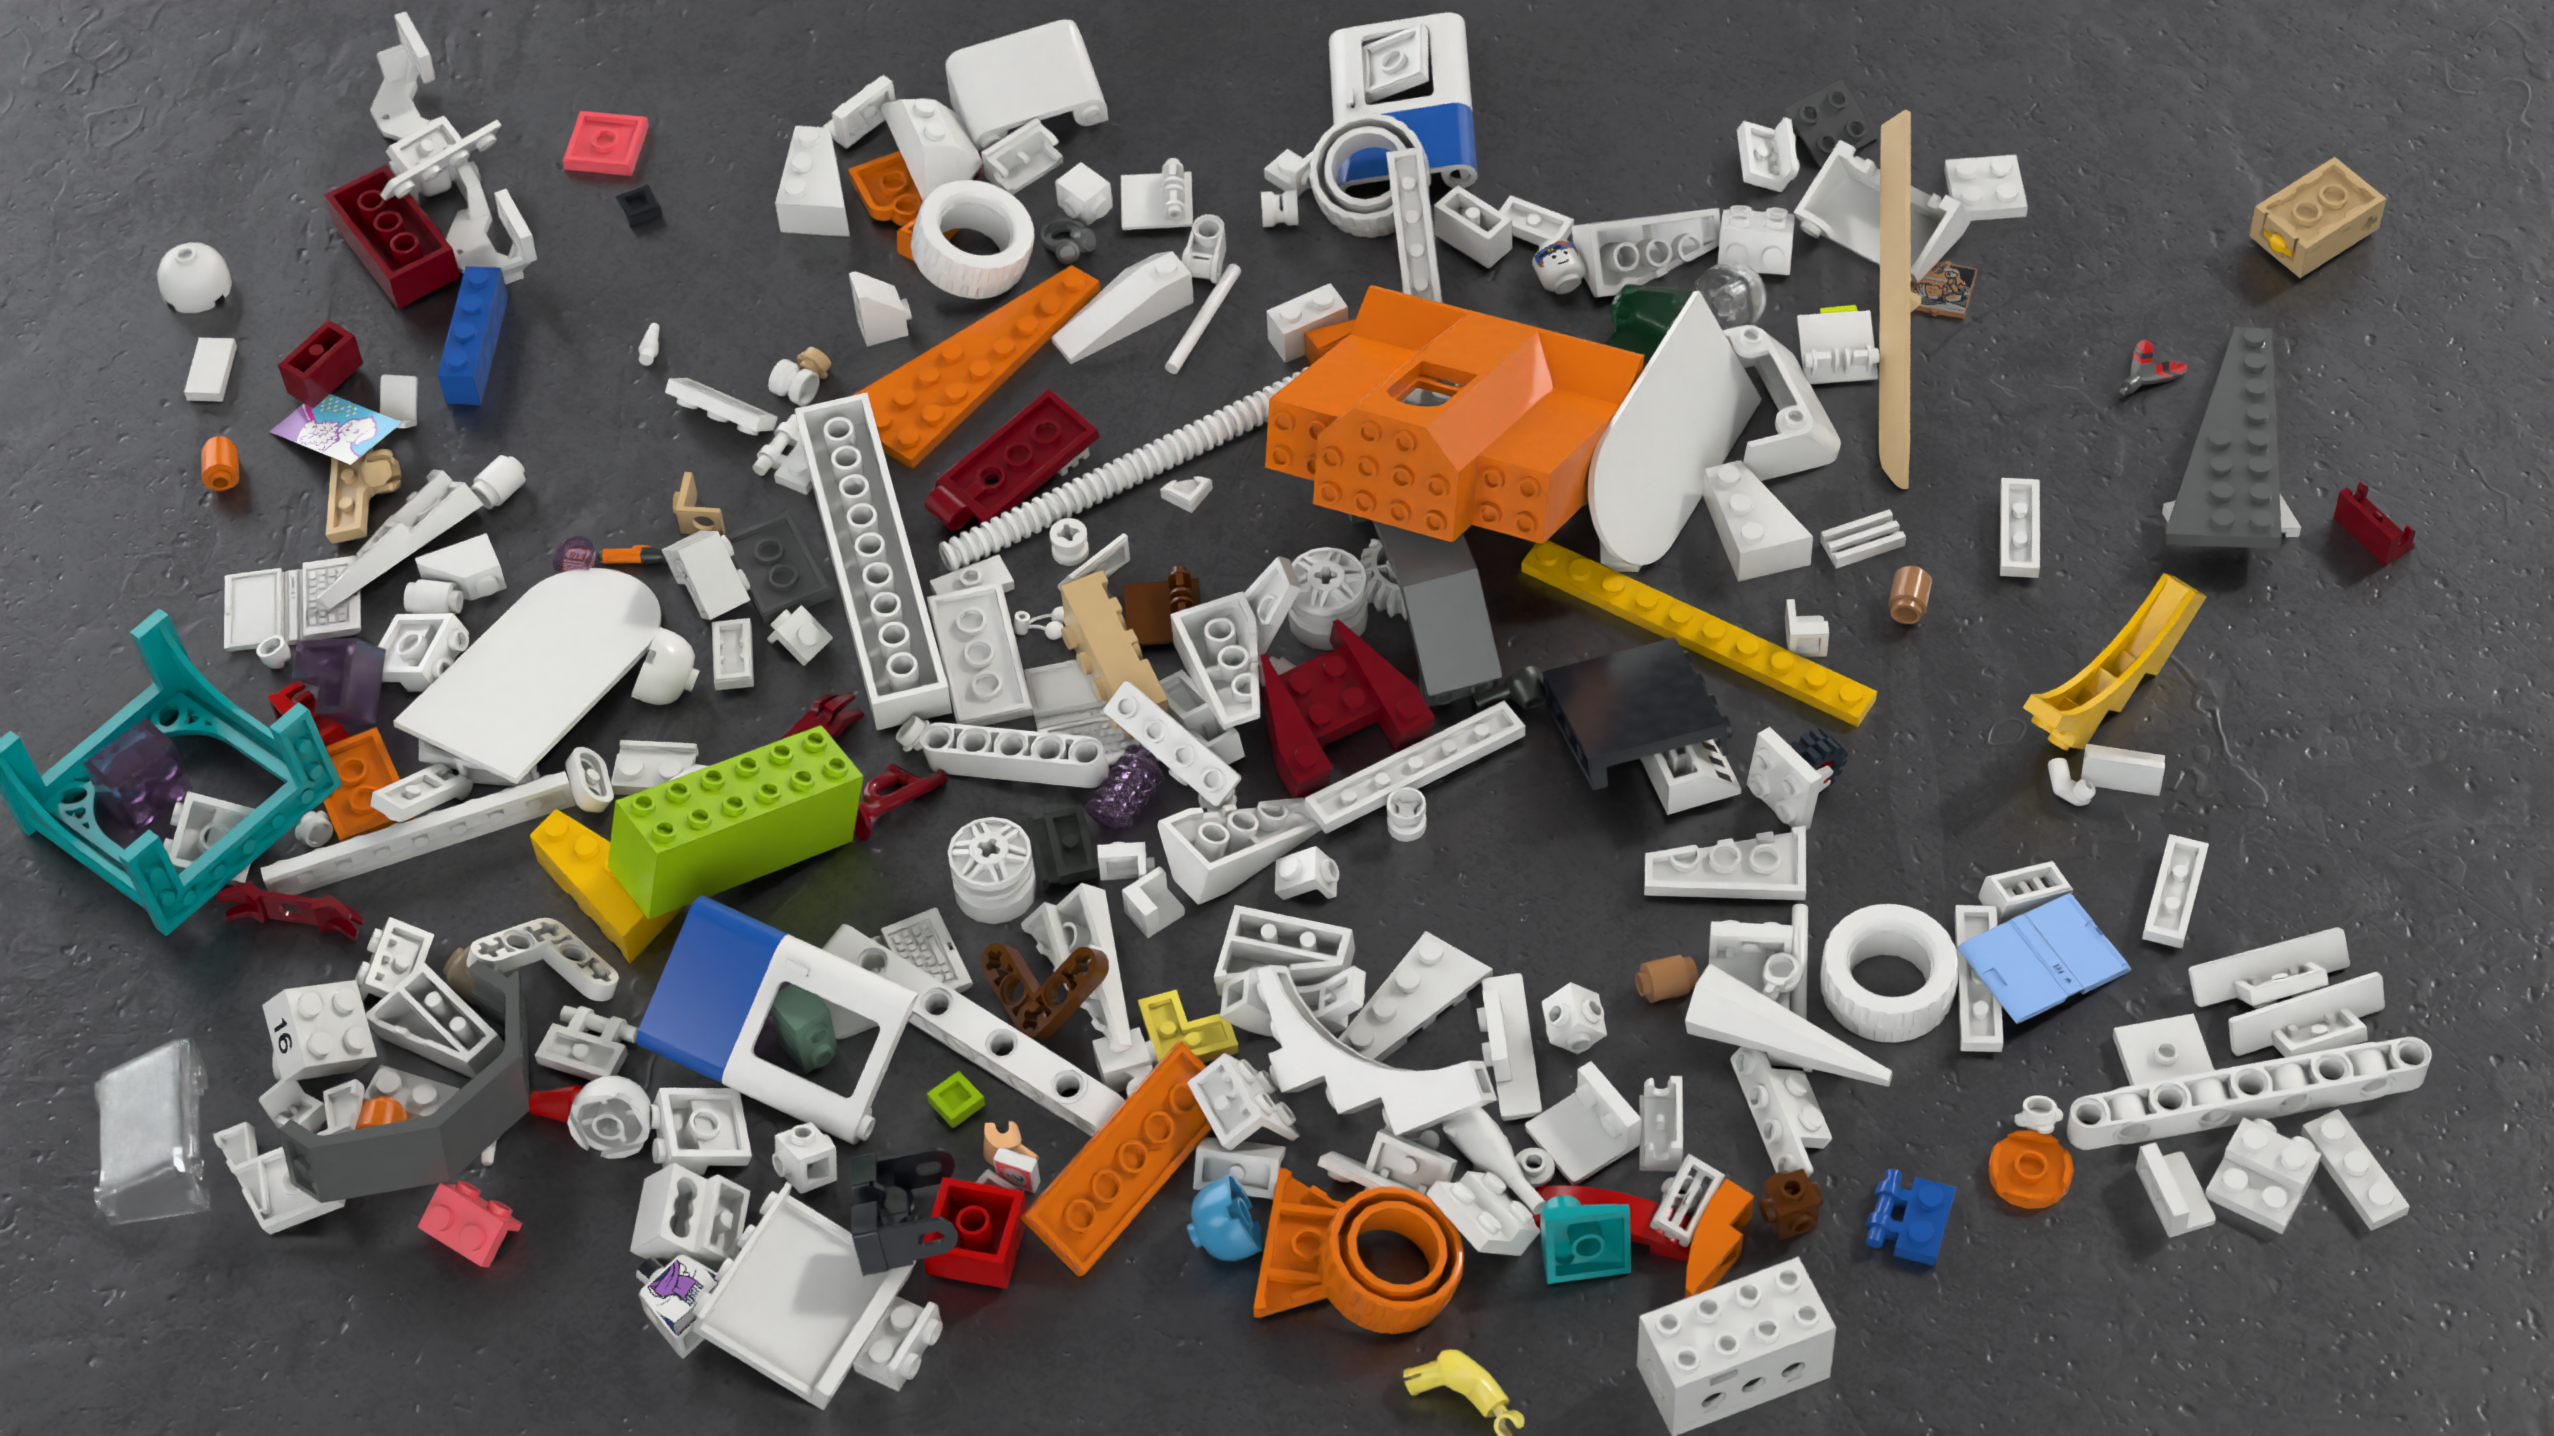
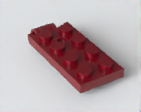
M1047 389L936 480L935 488L925 500V508L951 531L961 529L972 516L979 520L978 524L979 528H981L982 522L991 523V518H1001V513H1009L1012 508L1020 504L1099 439L1098 429L1052 390ZM995 478L999 480L994 485H986V482L990 479Z

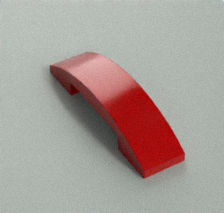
M1562 1185L1535 1187L1536 1192L1545 1202L1551 1198L1566 1195L1576 1198L1581 1205L1628 1204L1630 1209L1631 1241L1650 1245V1254L1688 1261L1692 1240L1685 1248L1678 1244L1680 1240L1672 1237L1670 1239L1664 1235L1665 1231L1658 1228L1655 1230L1649 1226L1660 1206L1659 1203L1599 1188ZM1670 1208L1665 1219L1671 1221L1676 1210ZM1529 1210L1533 1215L1535 1225L1541 1230L1540 1213L1534 1214ZM1685 1214L1679 1227L1685 1230L1691 1217Z

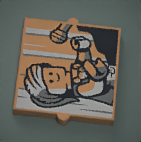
M1945 261V263L1937 262L1918 284L1911 283L1910 291L1921 296V305L1915 310L1929 312L1932 316L1939 314L1965 319L1977 269L1954 265L1950 261Z

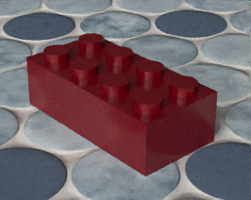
M385 164L324 194V198L333 225L399 309L461 276L453 248L410 193L402 198L394 195L386 201L381 197L380 194L387 183L396 177L389 166Z

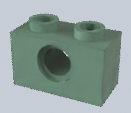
M790 984L777 992L770 1009L779 1044L805 1075L815 1068L827 1065L839 1053L829 1008L818 995L794 984Z

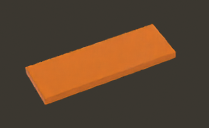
M1182 1041L1176 1043L1021 1216V1219L1078 1277L1085 1275L1212 1130L1209 1121L1187 1084L1188 1081L1204 1070L1206 1066Z

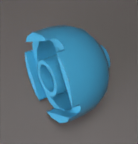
M1226 1175L1216 1179L1198 1192L1191 1206L1192 1223L1187 1225L1189 1236L1197 1248L1204 1246L1210 1255L1222 1261H1238L1264 1249V1238L1259 1221L1252 1222L1249 1209L1253 1208L1234 1176Z

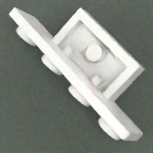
M443 115L388 147L386 153L402 174L387 183L380 194L385 201L394 195L402 198L415 188V183L424 180L426 183L432 181L442 173V168L449 164L452 167L460 165L470 156L469 153L475 149H478L480 152L486 150L496 142L495 135L502 125L498 120H495L462 139Z
M1123 682L1104 707V712L1142 744L1140 749L1147 756L1157 762L1161 760L1170 768L1168 773L1175 780L1185 786L1189 784L1213 806L1220 807L1240 782L1241 776L1131 682Z
M2336 927L2195 965L2189 968L2194 1001L2199 1007L2239 998L2254 1008H2263L2278 1003L2277 999L2287 996L2295 998L2313 992L2316 988L2329 985L2327 973L2349 967L2350 960L2344 930Z
M2373 972L2229 1019L2231 1050L2236 1056H2241L2273 1045L2284 1057H2291L2351 1046L2367 1041V1026L2358 1018L2385 1008L2383 977L2378 972Z
M1516 973L1484 978L1482 980L1484 1007L1477 1008L1480 1033L1488 1032L1489 1042L1482 1043L1485 1067L1493 1066L1501 1118L1503 1121L1538 1116L1542 1113L1522 975Z
M1741 1046L1731 1057V1063L1776 1173L1782 1171L1793 1172L1803 1168L1809 1178L1813 1173V1167L1804 1147L1825 1148L1833 1138L1805 1071L1772 1069L1764 1051Z
M1381 1129L1377 1131L1366 1165L1335 1151L1321 1156L1317 1165L1327 1169V1174L1331 1178L1341 1182H1351L1352 1180L1365 1186V1190L1381 1186H1397L1417 1191L1429 1197L1426 1193L1436 1181L1450 1183L1457 1160L1402 1136H1395L1394 1133L1388 1130Z

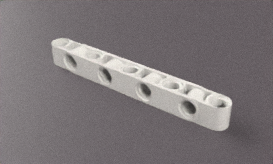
M842 924L822 948V950L868 971L875 967H882L883 970L877 973V975L919 993L908 1022L1091 1137L1095 1135L1125 1101L1119 1094L1087 1075L1073 1064L853 927ZM936 1008H948L943 1014H931ZM1002 1048L1013 1049L1008 1055H995ZM1067 1089L1079 1090L1072 1097L1061 1096Z
M2404 1037L2132 1085L2110 1092L2083 1096L2074 1101L2071 1106L2066 1134L2070 1143L2075 1147L2091 1150L2236 1125L2241 1123L2243 1117L2253 1122L2256 1118L2269 1119L2411 1091L2419 1088L2424 1082L2432 1057L2431 1049L2421 1039ZM2324 1077H2330V1078H2333L2334 1080H2329V1079H2326V1078H2324ZM2243 1091L2251 1092L2254 1095L2245 1094ZM2162 1106H2168L2173 1108L2174 1110H2168L2163 1108ZM2081 1121H2088L2093 1123V1125H2087Z

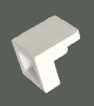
M1787 599L1785 611L1787 649L1802 657H1827L1829 641L1828 621H1824L1823 616L1820 615L1796 616L1795 600Z
M1157 867L1122 890L1124 912L1147 938L1185 914L1184 906L1167 889L1166 872L1161 867Z

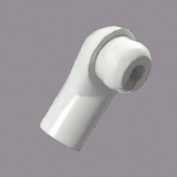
M2055 758L2049 761L2048 770L2053 792L2075 806H2084L2090 803L2091 798L2096 793L2094 784L2091 781L2086 782L2085 779H2080L2078 782L2072 780L2066 759Z

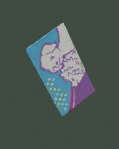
M329 394L314 409L304 403L270 432L351 465L402 422Z

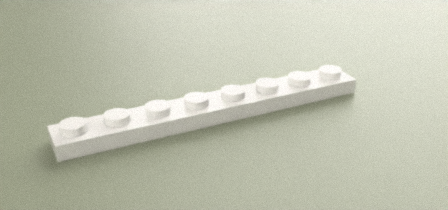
M563 771L554 775L543 776L538 780L516 787H508L500 792L479 799H471L463 804L441 811H433L410 821L395 823L388 828L366 835H358L338 844L317 848L312 852L291 859L279 860L272 865L260 868L268 891L297 895L552 813L555 809L562 810L576 804L566 772Z

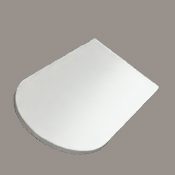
M1694 291L1603 432L1591 459L1588 476V501L1594 528L1607 551L1617 560L1629 565L1653 563L1670 549L1703 496L1705 468L1722 465L1762 400L1700 291Z
M583 568L551 576L533 586L393 721L394 727L517 784L649 651L658 627H661L662 618L659 602L655 594L643 582L631 575L615 570Z

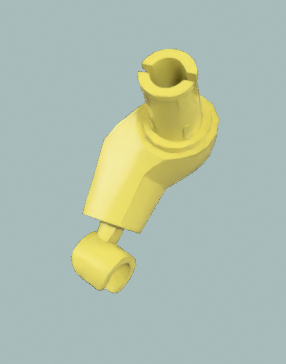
M1443 1350L1438 1355L1437 1360L1404 1370V1378L1411 1377L1412 1379L1405 1381L1407 1390L1412 1396L1446 1385L1453 1391L1465 1395L1484 1417L1496 1416L1494 1430L1498 1436H1513L1511 1431L1505 1426L1506 1418L1511 1419L1518 1429L1524 1426V1417L1520 1412L1516 1410L1508 1411L1506 1409L1510 1400L1491 1374L1459 1350Z

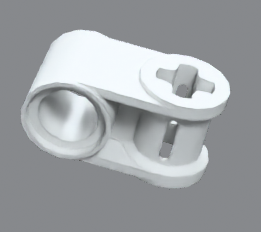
M1205 214L1198 217L1192 225L1188 244L1183 252L1182 263L1191 272L1192 277L1210 279L1211 283L1217 284L1221 277L1223 260L1226 253L1225 228L1221 218L1216 215Z

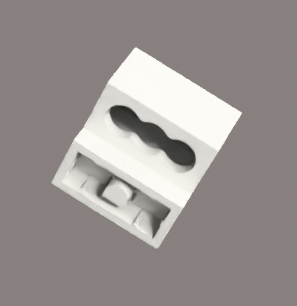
M676 1163L663 1168L644 1180L630 1252L646 1260L654 1258L663 1267H666L678 1255H686L713 1271H719L728 1257L735 1260L739 1254L740 1247L737 1244L743 1234L750 1190L718 1174L706 1179Z

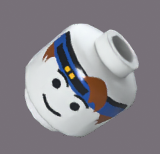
M1557 238L1546 240L1539 246V251L1535 254L1532 261L1543 288L1551 292L1555 291L1557 294H1565L1576 289L1581 284V279L1586 271L1575 244L1568 240L1559 241Z

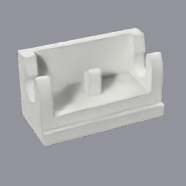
M1035 118L981 152L984 176L995 186L1013 195L1063 163V156L1057 149L1053 148L1059 141L1041 124L1039 119Z
M1671 1076L1668 1080V1087L1664 1089L1655 1088L1654 1079L1649 1078L1644 1083V1095H1640L1639 1099L1641 1118L1640 1171H1678L1682 1164L1683 1155L1682 1076Z

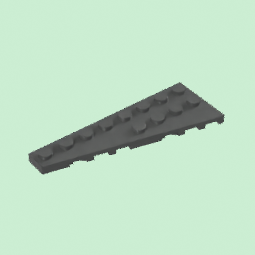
M2234 327L2166 528L2165 545L2250 548L2281 547L2282 531L2272 328Z

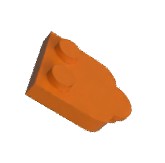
M900 151L848 169L849 179L872 218L880 221L892 219L895 224L905 226L917 217L923 200Z

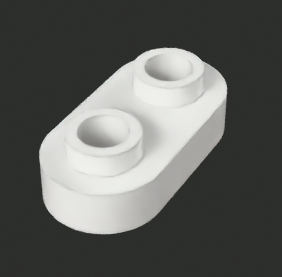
M577 747L565 761L574 800L584 811L603 812L614 798L606 764L594 751L585 747Z

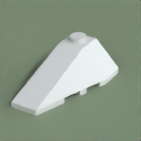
M1719 208L1582 224L1571 227L1573 243L1586 270L1583 277L1594 297L1631 293L1652 279L1667 274L1669 270L1718 247L1721 221Z

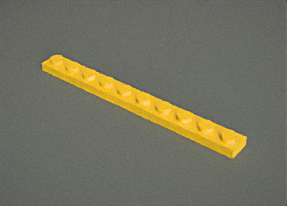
M1547 540L1544 544L1536 543L1522 561V572L1666 639L1675 637L1678 644L1856 727L1860 725L1876 701V690L1552 541Z

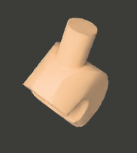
M1008 1122L1009 1131L1007 1133H999L995 1123H985L983 1156L987 1163L994 1166L993 1158L998 1148H1005L1035 1158L1038 1162L1039 1156L1021 1144V1134L1016 1123Z

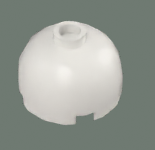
M189 242L169 250L161 259L157 272L163 301L167 305L168 303L174 305L175 310L181 313H199L210 310L216 306L215 300L219 299L222 294L226 298L232 285L230 272L223 257L214 248L203 243Z
M658 627L631 697L646 703L663 705L676 701L684 689L691 692L700 671L693 668L695 654L692 646L680 635Z
M602 1076L587 1083L573 1101L567 1122L570 1134L585 1150L588 1151L589 1146L601 1150V1157L609 1159L626 1158L638 1153L643 1147L644 1142L648 1139L651 1128L652 1111L650 1109L651 1102L641 1086L630 1079L620 1076Z

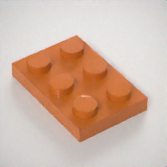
M377 727L326 746L342 785L323 801V804L340 843L350 840L355 836L366 835L399 823L387 818L385 814L370 806L373 792L400 780ZM414 816V817H412V818H410V819H408V820H406V821H410V820L416 819V816Z

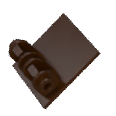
M1184 566L1173 567L1168 575V581L1123 585L1127 630L1133 629L1140 646L1174 643L1170 614L1201 605L1199 578L1191 579L1190 572Z

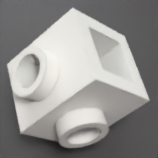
M1570 982L1542 1001L1546 1033L1551 1044L1579 1054L1588 1050L1594 1043L1607 1036L1604 1010L1600 1003L1599 994Z
M812 1122L795 1126L790 1130L775 1135V1153L772 1155L773 1166L780 1177H785L800 1194L837 1180L836 1147L827 1134H823Z

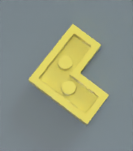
M1177 989L1138 1000L1139 1012L1148 1039L1154 1045L1158 1063L1180 1041L1202 1063L1218 1059L1224 1053L1228 1055L1239 1053L1238 1042L1232 1025L1220 1018V1013L1187 1022Z

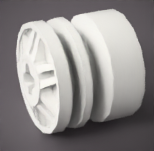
M1337 548L1311 549L1298 556L1292 563V566L1300 583L1301 590L1288 611V620L1292 633L1300 642L1311 648L1333 650L1334 648L1329 640L1333 621L1339 619L1360 637L1365 631L1368 621L1367 579L1364 566L1354 555Z
M996 817L976 819L961 827L951 839L948 857L956 903L963 913L977 922L989 924L1009 922L1024 914L1034 902L1037 892L1031 845L1027 834L1019 825L1012 821Z

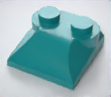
M1562 1195L1551 1198L1542 1206L1540 1211L1541 1247L1548 1284L1631 1273L1630 1209L1628 1204L1581 1205L1576 1198Z

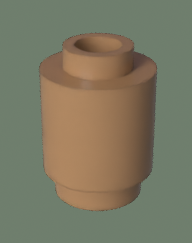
M1907 566L1898 569L1894 574L1888 607L1892 618L1897 622L1914 624L1926 613L1932 578L1922 568Z
M1681 955L1642 963L1640 972L1635 974L1636 986L1640 996H1646L1651 1003L1687 995L1691 989L1695 988L1699 980L1694 960L1690 956L1683 958Z

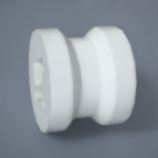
M1073 518L1062 519L1052 525L1050 529V542L1052 543V556L1055 561L1065 566H1075L1082 563L1089 554L1085 525Z

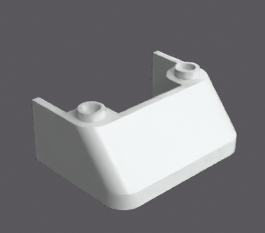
M1744 325L1723 330L1744 368L1756 367L1779 410L1775 420L1778 434L1747 442L1743 463L1760 481L1834 462L1839 454L1840 438L1794 354L1757 326Z

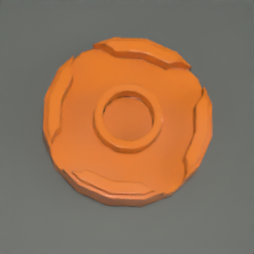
M2018 1130L2008 1134L2006 1139L2000 1143L1998 1142L1993 1147L1988 1164L1990 1183L1997 1194L2010 1204L2026 1209L2046 1208L2059 1202L2069 1190L2074 1171L2072 1157L2066 1148L2064 1150L2058 1144V1140L2052 1135L2041 1134L2037 1130Z

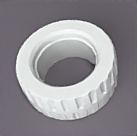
M1380 113L1357 114L1336 123L1320 138L1310 159V183L1316 202L1323 214L1326 215L1333 225L1338 226L1340 230L1359 237L1385 236L1396 231L1391 189L1380 197L1366 200L1353 198L1342 192L1337 186V177L1341 165L1352 154L1365 148L1379 147L1388 149L1391 152L1417 147L1423 148L1417 135L1406 124L1396 120L1394 117L1381 115ZM1424 151V159H1425V167H1426V175H1427V183H1428V191H1429V186L1431 185V176H1430V168H1429V163H1428L1427 155H1426V153H1425V151Z
M953 181L933 190L921 204L912 233V255L921 273L938 288L964 298L984 299L995 297L1013 288L1025 272L1034 244V226L1028 211L1020 201L1002 188L981 181ZM955 228L976 230L991 238L1000 248L1001 252L987 256L969 254L953 246L942 233Z
M1877 904L1861 908L1842 919L1833 928L1829 938L1826 940L1821 961V993L1824 996V1002L1832 1016L1839 1023L1863 1038L1891 1043L1918 1038L1938 1026L1952 1007L1958 982L1959 960L1957 958V950L1947 931L1935 919L1919 910L1896 904ZM1878 955L1899 956L1912 962L1923 973L1926 984L1920 990L1906 996L1886 997L1864 989L1854 980L1851 972L1856 965L1866 958Z

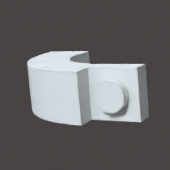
M1352 966L1324 982L1309 986H1296V989L1316 1019L1328 1031L1334 1034L1347 1029L1348 1015L1363 1007L1366 972ZM1248 969L1223 983L1220 1018L1249 1032L1274 1037L1270 1027L1272 1021L1268 1006L1261 1000L1257 990L1259 980L1256 971Z

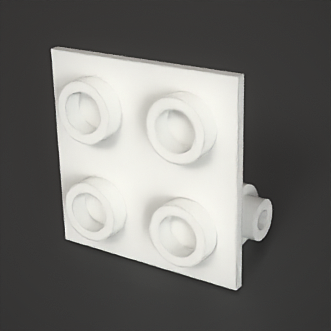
M1168 159L1162 167L1163 173L1121 175L1122 230L1189 227L1193 225L1191 172H1184V167L1178 159Z
M1870 310L1797 315L1803 372L1810 384L1878 380L1877 363H1879V350L1874 346Z

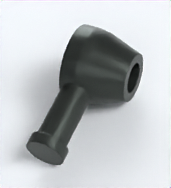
M1526 667L1508 676L1504 684L1480 694L1474 693L1472 698L1478 712H1482L1485 710L1484 708L1508 698H1512L1525 710L1532 709L1542 704L1545 700L1543 677L1538 667Z

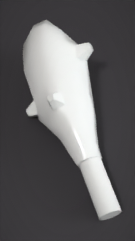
M1479 1107L1442 1122L1446 1137L1473 1163V1172L1482 1173L1485 1171L1495 1174L1507 1187L1517 1194L1534 1214L1540 1213L1542 1206L1546 1203L1545 1200L1523 1177L1508 1138L1484 1109Z

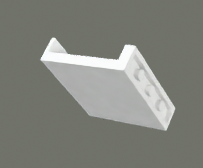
M786 1182L779 1194L772 1191L763 1203L759 1213L764 1215L758 1226L755 1227L750 1224L741 1236L737 1246L742 1250L736 1259L732 1260L728 1257L715 1276V1280L720 1283L712 1295L705 1291L692 1311L697 1316L693 1332L824 1411L892 1301L898 1296L916 1264V1260L913 1261V1265L863 1276L853 1243L852 1233L791 1197L789 1193L792 1185Z

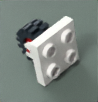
M1768 727L1757 735L1746 785L1757 798L1762 799L1776 813L1783 823L1788 824L1791 828L1806 825V830L1811 827L1818 794H1823L1826 791L1825 788L1835 782L1833 778L1842 773L1843 769L1840 767L1846 765L1848 752L1823 728L1818 730L1812 729L1809 735L1805 732L1800 736L1799 742L1794 740L1788 745L1771 727Z

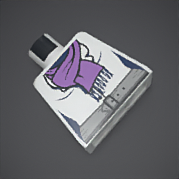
M678 1255L666 1267H663L654 1258H649L640 1265L636 1273V1277L645 1284L639 1292L644 1312L677 1354L684 1359L705 1339L693 1332L697 1316L692 1311L702 1294L707 1291L712 1295L720 1283L715 1280L717 1273L686 1255Z

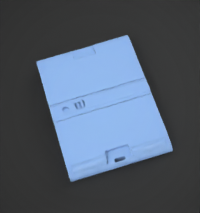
M2071 894L2063 895L2027 913L2014 917L1961 943L1957 947L2016 1024L2065 1002L2068 996L2078 992L2082 994L2087 993L2131 971V967Z

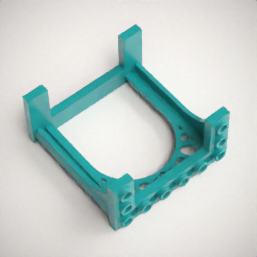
M158 608L130 631L154 683L42 776L38 773L21 738L12 731L7 732L0 738V794L21 831L28 836L36 830L144 908L148 912L155 928L167 936L294 827L303 815L312 811L338 789L342 783L308 708L298 702L275 723L267 727L227 699L198 671L190 661L170 616ZM179 711V716L175 723L170 726H162ZM190 714H191L192 719L195 720L196 722L191 723V724H188V723H189V720H190ZM204 735L217 738L240 751L285 782V784L179 875L177 874L159 836L149 829L125 850L101 831L96 818L98 795L108 776L124 759L151 743L169 737ZM80 793H87L83 800L68 804ZM85 811L84 816L78 819L76 815Z

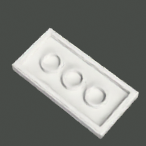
M1001 581L927 597L956 724L986 726L1034 715Z

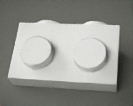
M1784 117L1775 130L1743 121L1737 129L1743 181L1755 186L1782 192L1790 180L1795 179L1799 171V160H1797L1795 149L1796 136L1793 134L1791 119Z

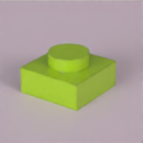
M957 1071L926 1093L928 1103L952 1128H955L985 1106L984 1096L960 1071Z

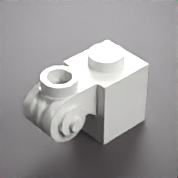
M1140 1027L1130 1030L1133 1047L1129 1050L1118 1053L1111 1051L1109 1048L1111 1043L1107 1037L1092 1041L1095 1063L1103 1085L1116 1093L1127 1090V1097L1152 1071V1066L1158 1064L1154 1045L1151 1040L1144 1042Z

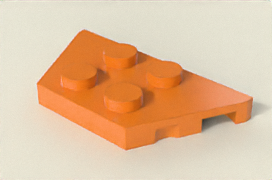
M1279 1168L1253 1307L1254 1317L1259 1318L1328 1298L1318 1273V1254L1324 1234L1331 1220L1344 1203L1330 1199L1326 1192L1314 1185L1309 1188L1292 1178V1172L1286 1168Z

